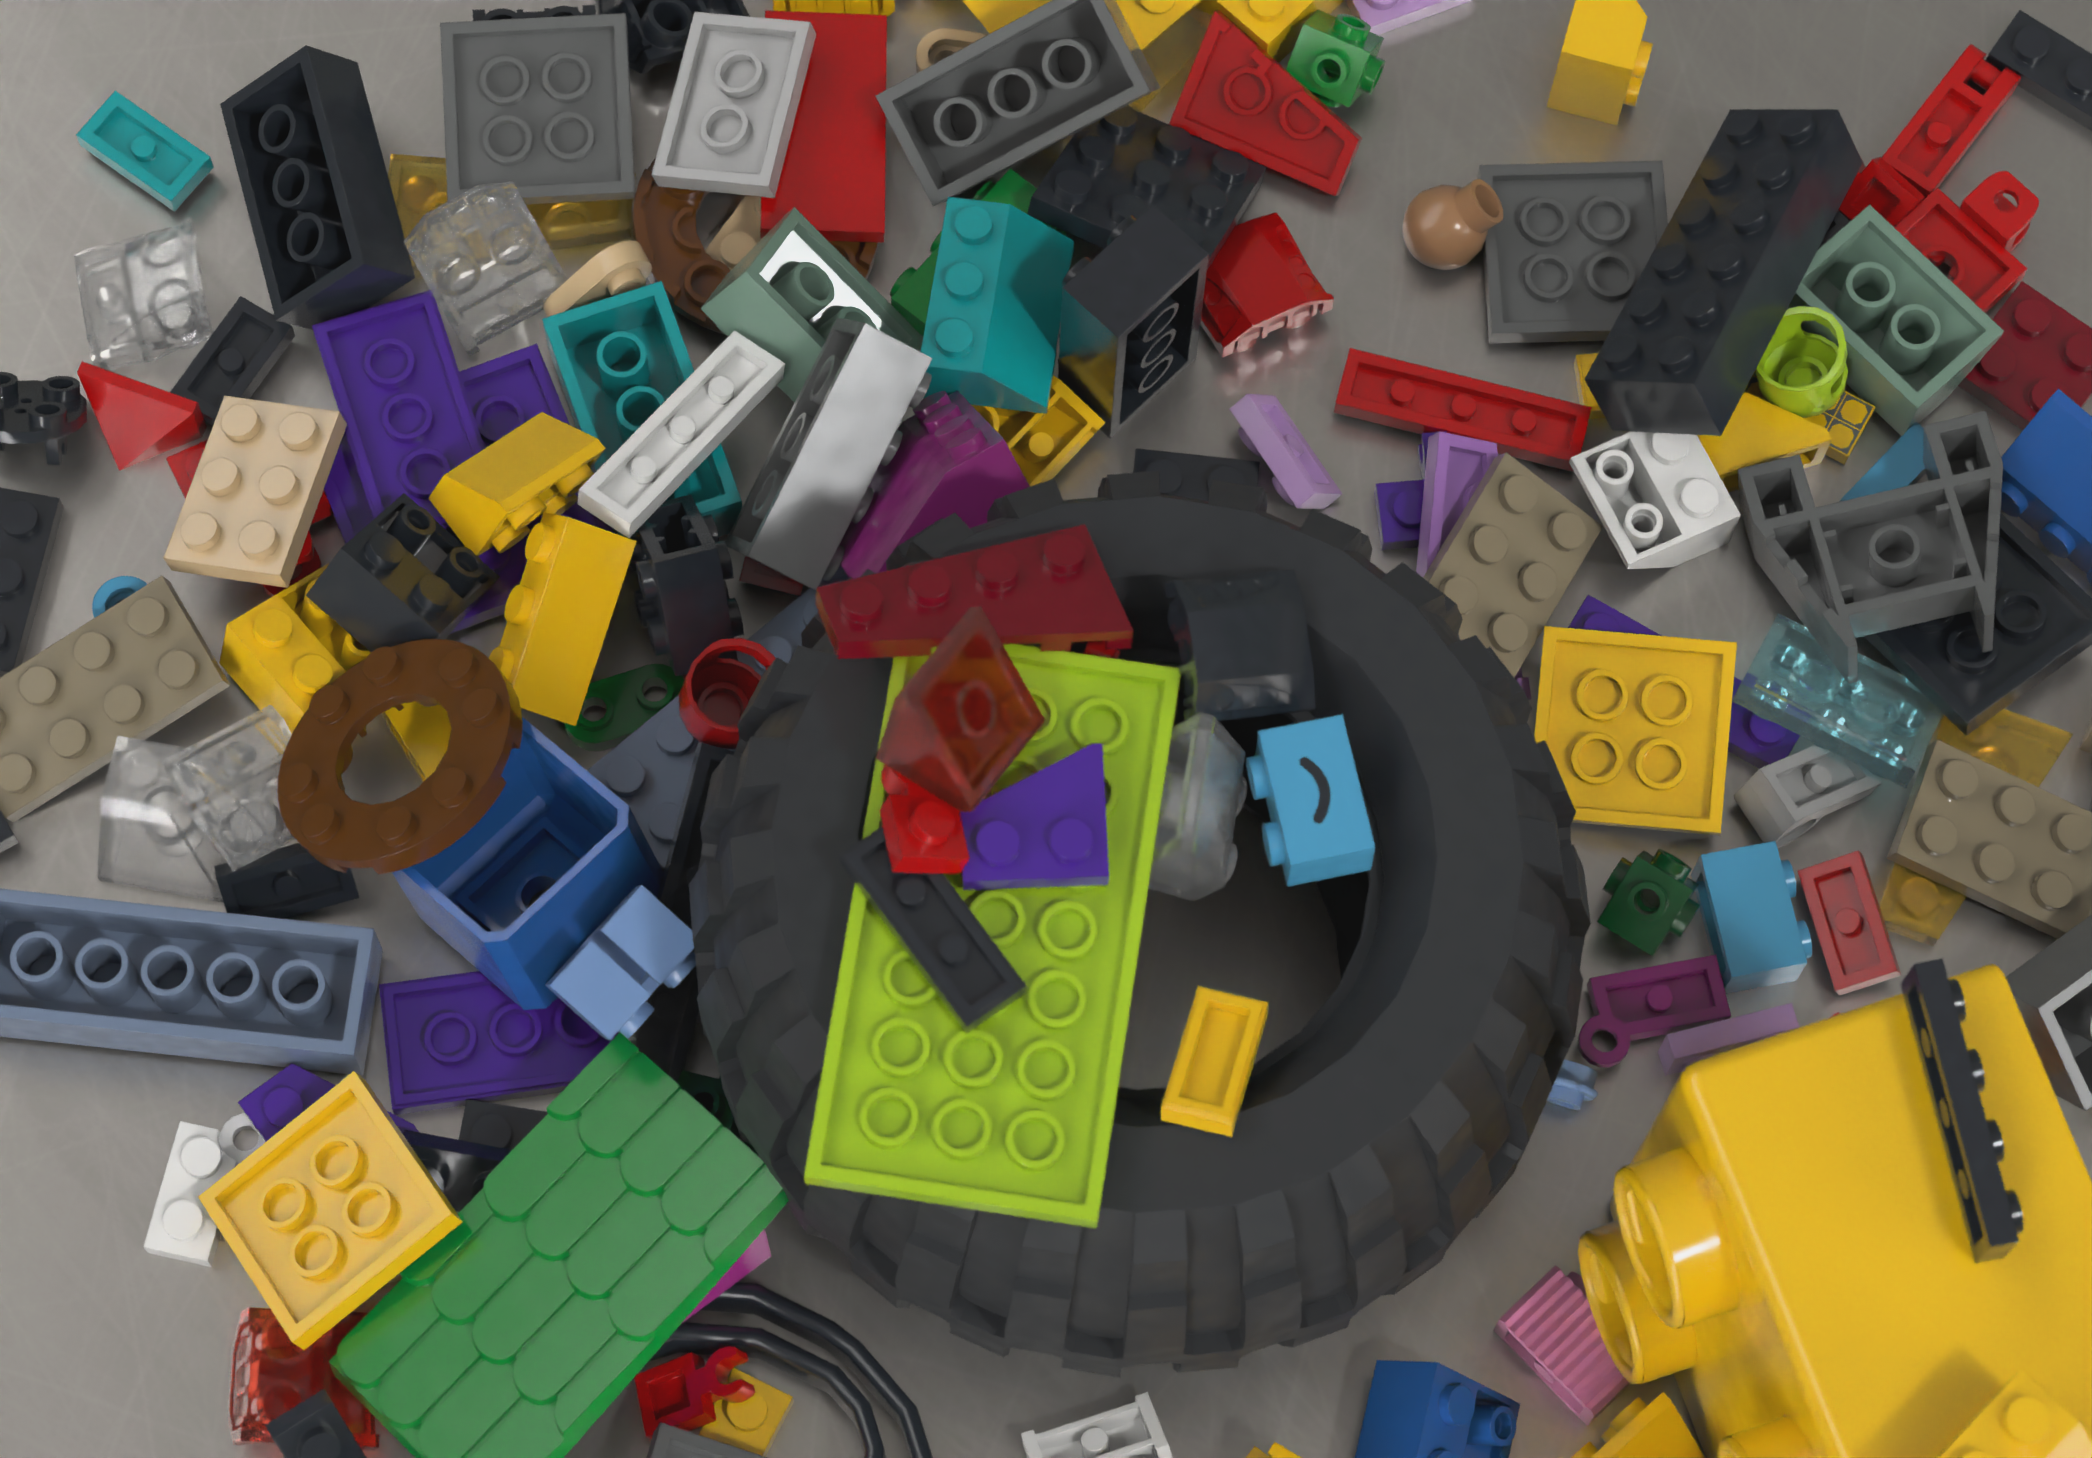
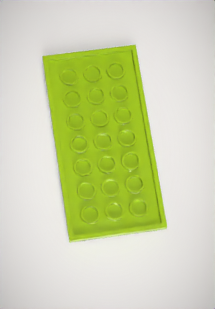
M1019 644L999 645L998 653L969 654V649L946 646L933 647L930 656L894 657L862 839L882 827L879 810L889 794L882 785L881 771L892 752H901L905 770L915 777H918L917 769L927 754H935L942 765V778L935 788L936 794L941 797H957L959 811L961 812L1090 744L1102 743L1109 882L1108 885L963 890L962 871L960 874H944L1027 986L1024 995L967 1034L855 883L804 1173L805 1184L1097 1228L1181 675L1179 668L1066 651L1041 652L1040 647Z

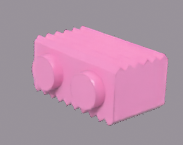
M1554 1266L1498 1320L1493 1330L1587 1426L1631 1384L1618 1371L1606 1349L1595 1323L1582 1277L1576 1272L1571 1271L1565 1276L1559 1267Z

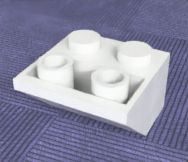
M1631 431L1575 455L1569 461L1627 569L1676 567L1728 544L1741 516L1697 435Z

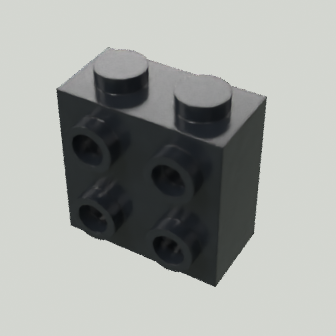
M691 494L666 500L629 538L637 541L629 566L632 572L637 571L641 590L634 591L636 608L642 627L648 628L655 656L666 654L675 676H680L688 673L692 662L710 644L720 639H732L744 635V628L738 603L735 597H729L725 581L734 578L730 554L726 542H719L712 515L702 516ZM737 651L723 652L718 658L738 661Z

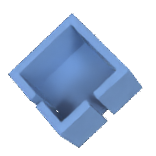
M643 885L636 886L545 986L604 1039L611 1040L617 1032H621L628 1039L655 1010L646 1001L655 989L662 983L668 988L672 987L674 989L695 967L696 956L692 951L694 949L692 930Z

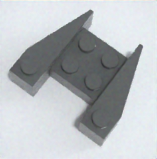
M1986 411L1924 425L1923 463L1928 481L1815 507L1800 454L1738 469L1739 507L1755 560L1848 684L1858 682V655L1855 638L1965 612L1971 613L1982 651H1992L2003 461Z

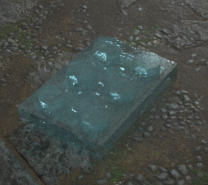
M1778 613L1732 702L1752 711L1762 719L1770 720L1810 740L1820 748L1828 749L1868 769L1878 777L1886 778L1907 788L1943 713L1904 675L1857 653L1858 682L1848 684L1808 629Z

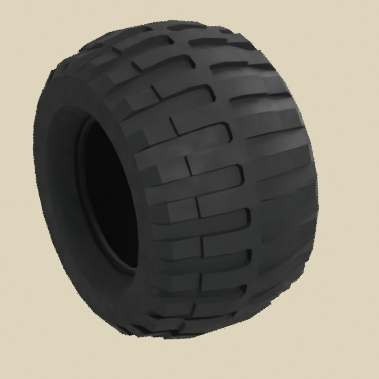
M1160 471L1109 474L1107 478H1102L1098 497L1063 500L1055 479L995 499L987 512V523L969 528L956 512L945 519L942 517L897 546L886 560V571L1085 524L1133 629L1131 648L1117 649L1120 651L1118 659L1173 668L1182 666L1179 645L1174 640L1167 619L1169 603L1176 597L1166 598L1164 584L1173 580L1210 579L1294 569L1305 612L1314 671L1316 709L1250 719L1186 725L1184 711L1188 709L1183 705L1178 693L1165 779L1193 783L1236 802L1265 824L1271 823L1266 798L1254 799L1246 766V758L1256 756L1258 731L1343 715L1375 844V851L1371 870L1316 881L1335 928L1341 976L1339 986L1301 1032L1253 1064L1232 1137L1161 1120V1105L1167 1087L1136 1090L1118 1086L1097 1228L805 1184L804 1173L855 884L854 880L840 863V854L863 838L894 657L837 659L818 612L801 632L802 646H797L789 663L777 657L763 674L737 724L739 741L734 754H727L711 776L700 828L703 844L699 869L689 884L692 935L699 994L697 1000L703 1032L710 1043L721 1076L722 1087L741 1140L754 1147L771 1174L782 1186L789 1200L787 1206L806 1233L826 1238L841 1250L851 1261L852 1272L896 1308H909L911 1304H914L950 1323L951 1334L1002 1357L1009 1355L1011 1348L1046 1353L1062 1358V1368L1119 1378L1122 1368L1147 1364L1172 1363L1173 1369L1181 1373L1237 1368L1240 1358L1251 1352L1277 1343L1280 1346L1293 1348L1347 1328L1350 1319L1381 1295H1395L1440 1263L1447 1249L1472 1219L1479 1217L1514 1174L1576 1035L1583 986V977L1580 972L1585 936L1591 925L1584 867L1574 844L1571 845V824L1576 811L1546 741L1536 743L1529 724H1527L1532 707L1523 688L1492 648H1486L1476 635L1460 640L1458 633L1463 619L1457 604L1403 562L1386 574L1370 562L1372 546L1368 535L1361 533V530L1314 509L1311 510L1301 527L1267 513V492H1264V488L1212 479L1208 501L1161 494ZM867 569L860 577L875 573ZM1089 641L1071 642V651L1066 652L1084 654ZM1040 643L1019 644L1040 647Z

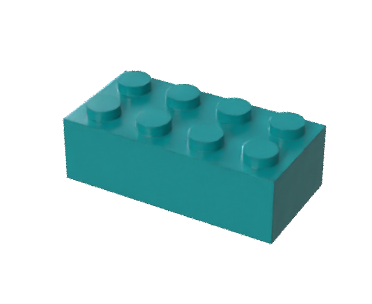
M662 281L542 319L548 350L575 427L598 438L605 447L604 452L591 468L594 473L694 372ZM721 443L666 499L669 500L691 494L701 515H712L718 537L730 533L743 507ZM613 528L615 534L623 536L620 532Z

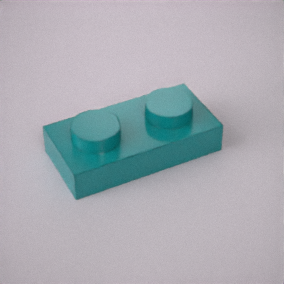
M116 90L76 134L81 147L174 212L214 168L209 155Z

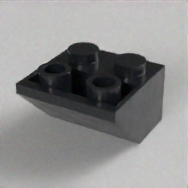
M403 493L340 548L306 596L372 652L380 647H392L410 641L446 639L492 588L500 576L488 567L478 555L476 556L472 550L466 548L440 525L426 509L420 507Z

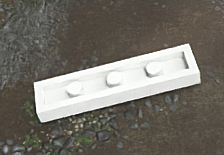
M734 330L584 483L578 491L577 504L625 537L630 538L783 379L785 363Z

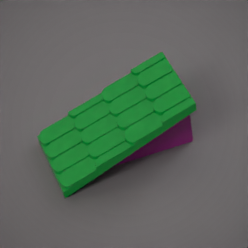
M621 1032L546 1107L548 1114L488 1174L481 1191L458 1213L463 1222L400 1272L402 1279L342 1339L337 1348V1353L329 1361L334 1376L415 1458H564L683 1322L771 1257L765 1228L789 1201L784 1189L757 1154L728 1128L722 1126L718 1119L689 1093L682 1090L679 1084L644 1053H641Z

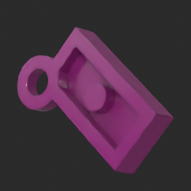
M1716 954L1591 977L1587 983V989L1594 1017L1583 1024L1578 1035V1049L1581 1056L1589 1064L1599 1068H1610L1619 1064L1626 1057L1633 1040L1675 1033L1730 1019L1731 1012ZM1598 1031L1610 1032L1616 1040V1047L1609 1052L1598 1050L1592 1043L1593 1034Z

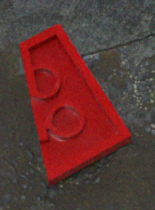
M1220 10L1214 11L1169 125L1180 127L1190 134L1224 149L1238 152L1247 159L1333 196L1339 195L1362 137Z

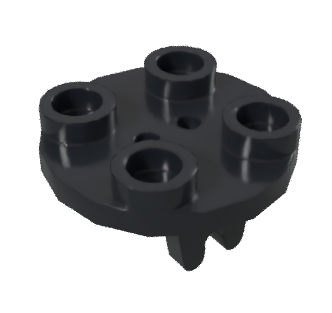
M0 372V451H4L5 443L45 442L47 464L61 465L62 455L67 454V435L76 432L87 422V400L80 394V382L69 376H55L44 381H18L17 376L14 374Z

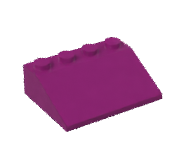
M958 390L950 395H947L946 391H940L924 398L916 408L912 409L915 415L903 421L899 426L898 430L903 433L896 454L888 465L883 466L879 464L868 486L874 490V494L867 512L857 524L850 522L839 544L845 547L840 566L849 578H858L867 569L874 573L886 571V560L897 546L942 517L945 519L954 512L969 528L987 523V512L995 499L1030 487L1004 438Z

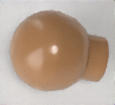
M1475 179L1464 187L1443 184L1426 189L1411 201L1404 214L1402 231L1405 244L1410 253L1419 262L1430 268L1452 270L1468 264L1483 248L1488 229L1502 221L1503 208L1495 191L1480 179Z

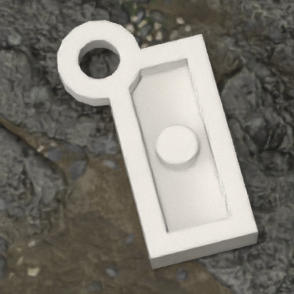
M245 1113L229 1119L224 1124L221 1132L218 1129L180 1121L143 1246L147 1253L212 1267L221 1232L198 1196L265 1143V1140ZM244 1129H252L259 1136L257 1145L248 1151H241L234 1144L236 1135Z

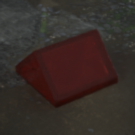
M972 607L967 611L897 695L876 756L877 760L961 812H973L1046 721L982 607Z

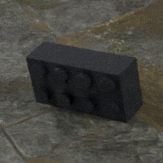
M305 45L220 104L276 321L313 330L312 325L368 309L415 279L358 62Z
M1154 204L1139 218L1136 219L1131 215L1121 221L1110 234L1107 240L1108 246L1093 260L1088 257L1079 260L1068 271L1062 281L1058 378L1106 422L1100 430L1109 438H1112L1197 357L1209 254Z

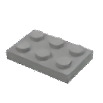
M694 12L652 171V177L659 187L775 198L816 38V32L811 22Z

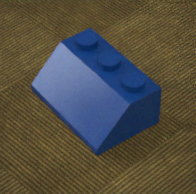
M2058 389L2001 457L2003 461L2001 510L2011 517H2020L2038 533L2040 541L2047 550L2057 557L2068 558L2086 574L2087 580L2092 586V416Z

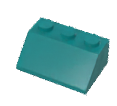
M948 197L921 347L922 353L933 358L926 371L932 375L924 398L940 391H946L947 395H950L958 390L971 405L1047 414L1060 334L1062 281L1071 269L1074 241L1011 204Z

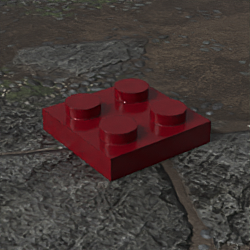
M2021 281L1992 319L2004 330L2002 336L1958 386L2009 422L2024 430L2058 389L2081 408L2092 396V328Z

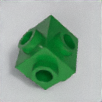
M1317 10L1303 24L1286 70L1326 106L1340 107L1344 105L1350 107L1363 91L1372 94L1385 66V60L1378 58L1377 55L1384 38L1370 32V25L1357 17L1347 14H1338L1335 17Z

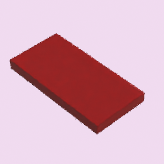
M765 10V18L811 22L816 32V38L775 198L761 197L760 238H763L795 207L828 241L884 243L886 115L876 95L886 90L887 15Z

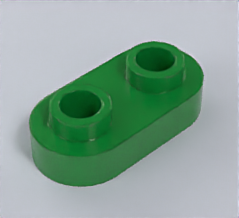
M648 664L589 684L576 726L564 723L567 735L575 745L587 751L598 752L614 748L675 699L681 691L684 679L681 675L675 676L670 666ZM652 686H661L667 691L666 696L659 701L646 699L644 693ZM594 705L601 706L606 710L604 717L597 721L587 720L583 716L585 710Z

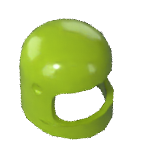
M1797 306L1786 310L1756 368L1760 392L1767 402L1803 418L1822 414L1833 407L1844 393L1848 377L1846 364L1848 352L1843 327L1831 313L1818 307ZM1808 320L1816 321L1829 328L1838 341V347L1834 342L1821 335L1805 332L1801 329V323Z

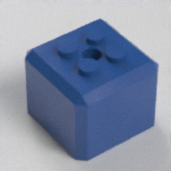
M522 717L523 726L520 749H511L508 761L501 774L507 783L487 813L464 836L442 852L419 864L392 873L421 920L523 1010L547 1008L557 998L545 984L634 887L643 885L657 898L664 872L629 805ZM548 889L529 907V902L536 893Z

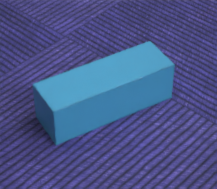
M1915 422L1839 502L1916 484L1926 474L1923 463L1924 428Z

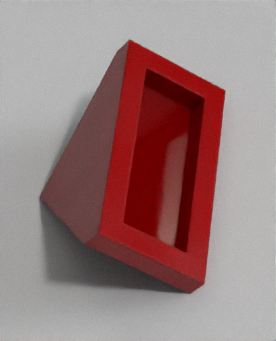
M83 361L77 370V374L119 471L202 438L207 428L199 404L196 401Z

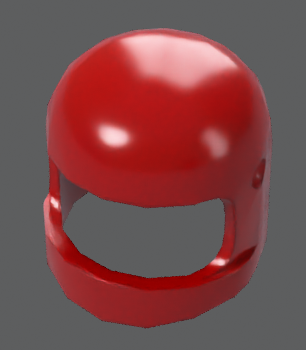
M743 638L720 639L710 644L692 662L679 693L680 717L687 732L700 743H706L727 750L736 749L739 741L737 724L762 678L749 665L734 659H720L718 656L727 651H740L753 656L766 670L776 659L761 644Z

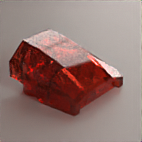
M248 1307L243 1310L240 1315L231 1353L228 1422L233 1445H276L265 1425L317 1392L325 1389L362 1450L378 1449L380 1434H376L375 1416L334 1376L329 1363L337 1353V1348L342 1339L368 1313L352 1311L308 1348L303 1350L292 1343L270 1308Z

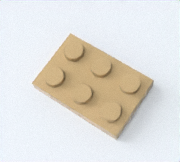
M224 396L163 557L169 568L177 572L288 588L347 426L340 411Z

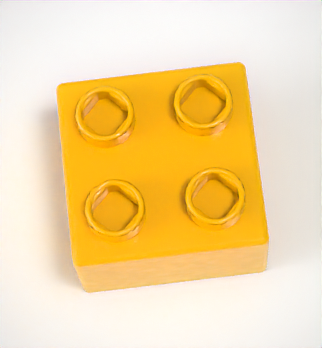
M1988 964L1949 977L1948 980L1956 979L1964 995L1966 1019L1960 1024L1967 1049H1976L1980 1056L1985 1075V1089L1983 1092H1979L1986 1120L1993 1118L1997 1122L2003 1139L2004 1160L1998 1163L2005 1190L2012 1189L2015 1191L2023 1213L2024 1227L2023 1232L2018 1234L2019 1242L2004 1258L1976 1264L1974 1262L1903 993L1688 1065L1680 1074L1631 1163L1617 1170L1613 1187L1614 1193L1609 1204L1614 1222L1588 1230L1579 1239L1578 1257L1586 1296L1606 1349L1618 1371L1629 1383L1641 1385L1674 1374L1706 1458H1936L1990 1399L2021 1369L2080 1422L2092 1442V1180L2007 979L1997 965Z

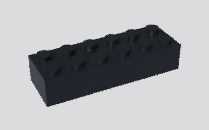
M1730 109L1585 377V381L1612 431L1722 435L1863 163L1838 109Z

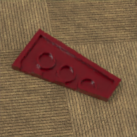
M1085 524L816 587V607L837 659L930 656L933 647L946 646L969 649V654L998 653L999 645L1040 643L1041 652L1071 651V642L1105 641L1106 649H1128L1132 645L1133 629Z

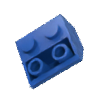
M1377 1360L1355 1458H1509L1512 1440L1516 1433L1520 1403L1438 1362Z

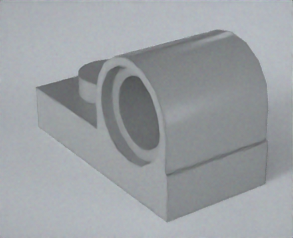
M1846 731L1760 768L1736 792L1734 800L1763 843L1776 841L1777 848L1779 849L1807 832L1825 815L1869 796L1882 782Z

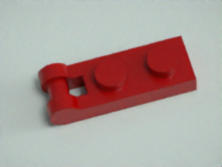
M1972 44L1965 49L1881 157L1920 191L1925 198L1937 187L1939 188L1999 108L2006 103L2022 78L2007 67L2001 71L1984 60L1986 53ZM1969 80L1985 89V94L1982 95L1968 86Z

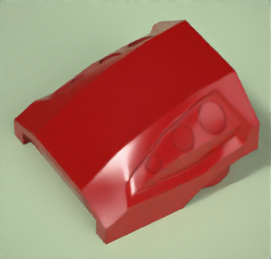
M1277 212L1251 219L1235 226L1207 271L1200 325L1208 334L1222 358L1250 349L1259 337L1261 339L1266 338L1268 333L1281 327L1287 329L1301 327L1311 317L1317 315L1318 309L1321 314L1333 309L1334 298L1332 294L1326 293L1320 282L1313 275L1289 229Z

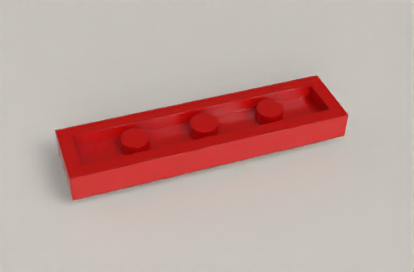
M1350 348L1333 413L1417 434L1446 431L1450 434L1493 442L1497 444L1499 454L1507 452L1515 458L1574 472L1569 461L1571 457L1580 454L1582 451L1592 407Z

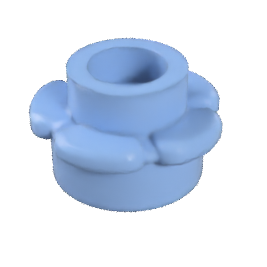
M1564 1059L1547 1101L1561 1107L1580 1110L1583 1100L1592 1101L1598 1095V1092L1593 1089L1598 1075L1597 1071L1585 1065Z

